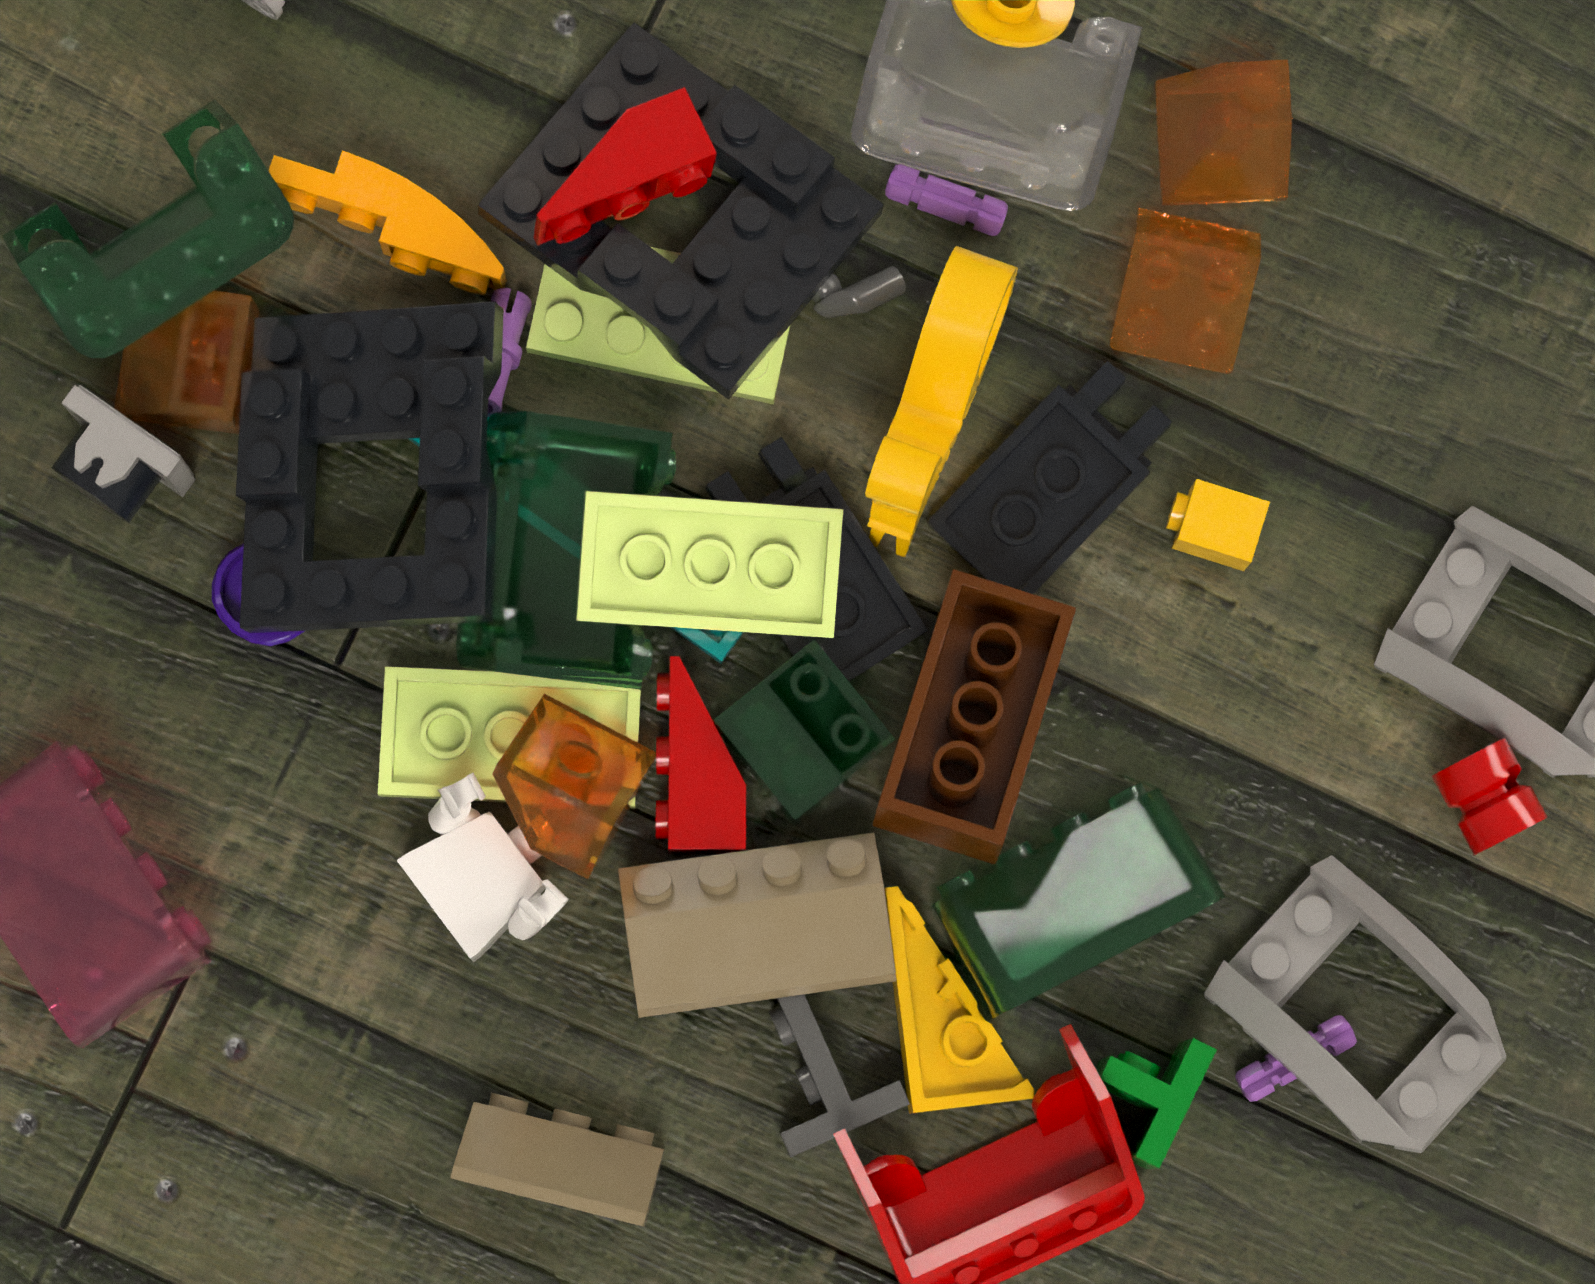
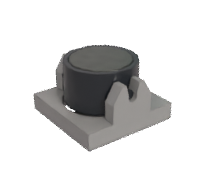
M74 385L62 401L64 407L80 424L81 428L51 468L69 484L119 519L129 524L159 482L181 497H184L195 482L194 473L177 452L83 386Z

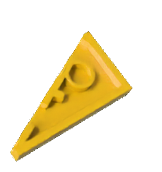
M898 886L884 888L896 971V981L893 982L906 1094L910 1103L908 1105L909 1114L1033 1099L1034 1088L1028 1079L1022 1077L1001 1045L1002 1039L992 1024L987 1022L977 1008V1001L949 958H944L924 927L926 923L913 903L905 898Z

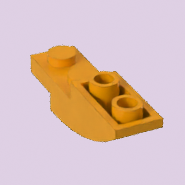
M343 150L334 174L276 155L273 156L266 180L272 193L279 195L277 202L282 206L305 214H313L315 207L339 214L337 221L340 224L360 232L373 233L375 226L383 228L379 238L382 252L384 255L391 257L389 261L391 266L404 272L419 276H425L427 268L451 276L449 281L451 285L478 295H485L487 288L494 290L505 288L507 279L504 267L486 243L456 213L407 178L375 162Z

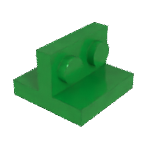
M1195 1038L1179 1042L1161 1080L1157 1079L1161 1069L1159 1066L1129 1051H1125L1124 1054L1119 1053L1117 1058L1108 1056L1099 1060L1096 1070L1108 1092L1146 1111L1128 1147L1133 1163L1145 1169H1160L1217 1049Z

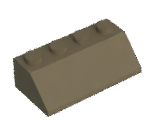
M874 832L618 869L638 1018L896 981L884 883Z

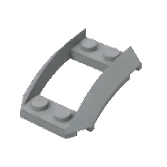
M1471 506L1454 520L1455 529L1393 630L1387 628L1374 666L1385 674L1388 672L1417 688L1419 693L1453 711L1498 740L1506 738L1512 749L1543 769V773L1555 778V776L1587 775L1588 778L1595 777V680L1561 734L1508 697L1451 664L1511 566L1537 579L1595 615V576L1544 544Z
M1332 855L1310 867L1309 877L1229 963L1225 960L1222 962L1204 993V997L1213 1005L1217 1004L1243 1027L1244 1032L1302 1082L1351 1131V1135L1360 1143L1362 1141L1392 1145L1394 1149L1422 1153L1505 1062L1507 1057L1488 999L1415 925ZM1358 923H1361L1402 959L1456 1013L1377 1100L1321 1044L1281 1009Z

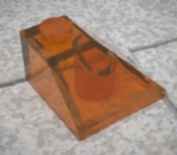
M1288 60L1224 62L1155 81L1162 206L1287 200L1292 133Z
M544 693L497 763L492 775L530 849L558 865L589 879L614 838L654 763L656 752Z

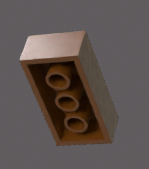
M953 569L872 826L996 865L1076 607Z

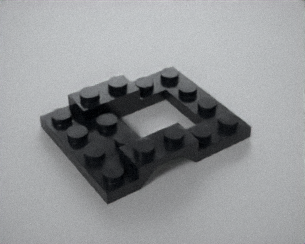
M633 23L478 204V215L579 290L612 300L647 326L675 361L729 400L881 216L884 204L834 168L835 157L739 87L734 85L729 91L639 25ZM685 87L717 152L714 165L739 182V185L678 258L671 263L617 223L612 229L602 221L591 224V229L586 234L573 241L559 244L553 239L537 246L533 236L538 212L622 114L629 108Z
M496 302L255 318L252 371L242 372L236 480V496L246 502L240 609L241 629L248 633L493 622L497 489L486 447L488 398L501 376L504 309ZM420 438L418 486L427 492L425 555L313 561L318 444Z

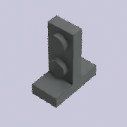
M805 995L776 998L779 1006L768 1012L783 1046L795 1042L805 1063V1066L794 1070L810 1106L821 1101L826 1111L825 1114L780 1133L790 1158L833 1139V1134L844 1128L846 1132H849L910 1104L900 1080L851 1101Z

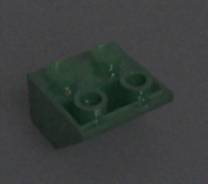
M815 640L811 641L714 719V724L722 739L793 826L845 786L896 740Z

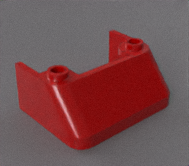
M1071 1024L1059 1029L1072 1069L1047 1079L1034 1095L1032 1109L1037 1122L921 1175L915 1162L905 1155H883L863 1166L845 1128L833 1134L856 1191L899 1284H998L1126 1224L1141 1210L1145 1200L1144 1192L1111 1095Z

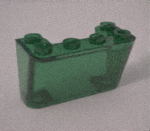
M215 99L162 133L196 186L89 254L56 202L2 235L17 265L70 344L79 353L90 358H106L116 354L276 251L289 239L294 228V214L289 202L239 124ZM203 126L217 128L219 132L208 138L199 147L194 158L188 148L191 134ZM53 229L58 231L64 239H55L41 245L31 253L28 251V243L31 236L39 230Z

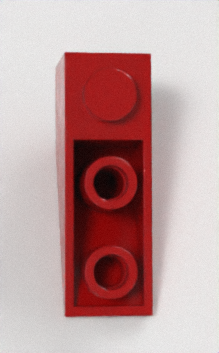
M683 87L629 108L622 114L538 212L533 236L537 246L553 239L559 244L573 241L586 234L591 229V224L611 216H614L615 220L631 218L644 211L649 206V201L669 193H672L673 197H683L699 190L707 183V178H710L712 175L717 152L686 88Z
M670 656V673H657V711H669V736H657L656 775H669L668 800H656V839H668L669 854H725L746 851V784L680 656Z

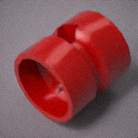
M1506 738L1431 776L1447 807L1459 808L1461 810L1462 816L1457 826L1473 856L1548 817L1533 788L1528 785H1519L1516 778L1522 768Z

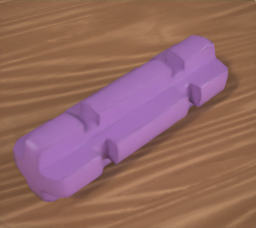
M902 164L895 165L892 169L885 189V195L889 199L905 205H909L910 201L918 203L917 209L963 226L966 221L974 224V230L991 236H996L1001 231L1008 212V205L1005 201L985 195L984 199L975 197L976 191L930 174L927 179L919 177V170Z
M1342 1015L1334 1016L1318 1025V1031L1314 1034L1308 1031L1333 1056H1337L1350 1049L1357 1042L1353 1029ZM1270 1053L1264 1056L1266 1061L1260 1064L1259 1061H1255L1237 1071L1235 1075L1239 1088L1250 1102L1258 1101L1274 1092L1273 1086L1278 1083L1284 1086L1297 1079Z

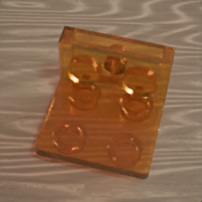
M1138 208L1132 232L1131 253L1111 333L1110 347L1117 351L1225 374L1231 373L1234 368L1261 260V234Z

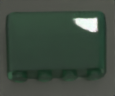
M1140 782L1109 798L1107 801L1112 811L1090 822L1084 811L1051 828L1056 840L1033 851L1029 842L1026 841L1000 854L996 862L999 869L976 881L970 870L937 887L942 899L932 904L930 908L989 1021L1226 898L1215 875L1159 788L1146 792Z

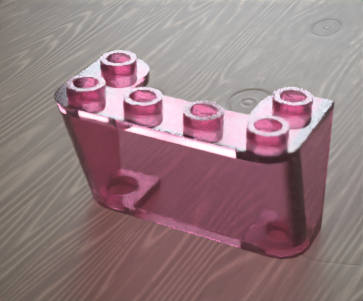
M57 740L0 783V936L61 1029L74 1045L83 1048L212 962L203 948L211 943L212 939L191 909L188 911L183 905L176 909L167 902L160 889L169 884L167 878L148 851L139 857L136 855L124 837L133 828L113 798L110 797L103 803L101 802L103 798L97 788L104 784L106 779L86 750L81 751L76 743L67 747Z

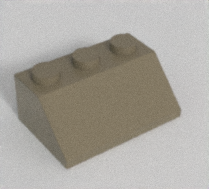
M491 1093L488 1105L477 1102L473 1103L453 1165L451 1179L643 1227L646 1225L664 1154V1149L652 1146L654 1133L617 1124L613 1137L589 1131L592 1120L590 1117L554 1109L552 1119L549 1121L526 1115L529 1102Z

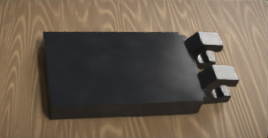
M1107 361L1078 392L1070 384L1065 389L1058 385L928 519L927 524L984 579L1035 594L1150 475V471L1147 468L1152 462L1143 454L1171 427L1172 421L1153 405L1123 436L1098 412L1125 384L1126 380Z
M780 437L758 453L766 469L780 488L757 503L843 509L834 638L777 634L813 691L821 700L921 636L928 629L826 470L818 474L814 467L804 472L783 438ZM728 471L708 483L705 487L712 500L748 502Z

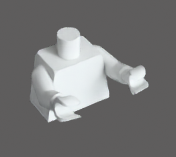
M473 772L450 786L438 789L441 798L428 813V820L432 830L442 836L408 852L399 858L397 862L468 957L475 962L507 929L517 939L526 940L534 936L561 910L569 899L549 880L542 881L530 865L561 842L548 823L537 811L507 834L491 812L481 815L471 807V802L478 798L482 801L485 798V794Z

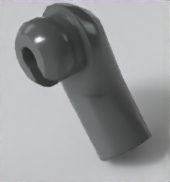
M894 266L882 269L845 288H842L838 276L832 274L812 298L816 304L813 309L826 318L866 313L903 295L906 291L905 281L902 274Z

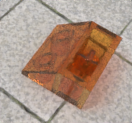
M190 287L132 292L114 409L130 420L239 434L242 372H249L251 370L255 318L259 317V309L252 296Z

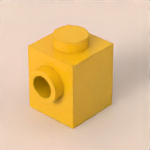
M1196 479L1188 495L1177 492L1166 524L1167 529L1176 531L1171 549L1245 571L1252 562L1270 502Z

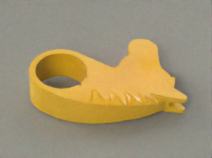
M955 246L930 304L899 407L887 436H884L868 479L865 496L872 499V506L867 526L871 527L869 539L874 547L878 546L883 535L887 533L896 536V555L906 557L918 522L939 478V473L942 472L945 462L950 455V449L955 444L957 435L962 428L963 420L967 416L975 397L976 389L981 382L1012 294L1018 270L1016 266L959 246Z

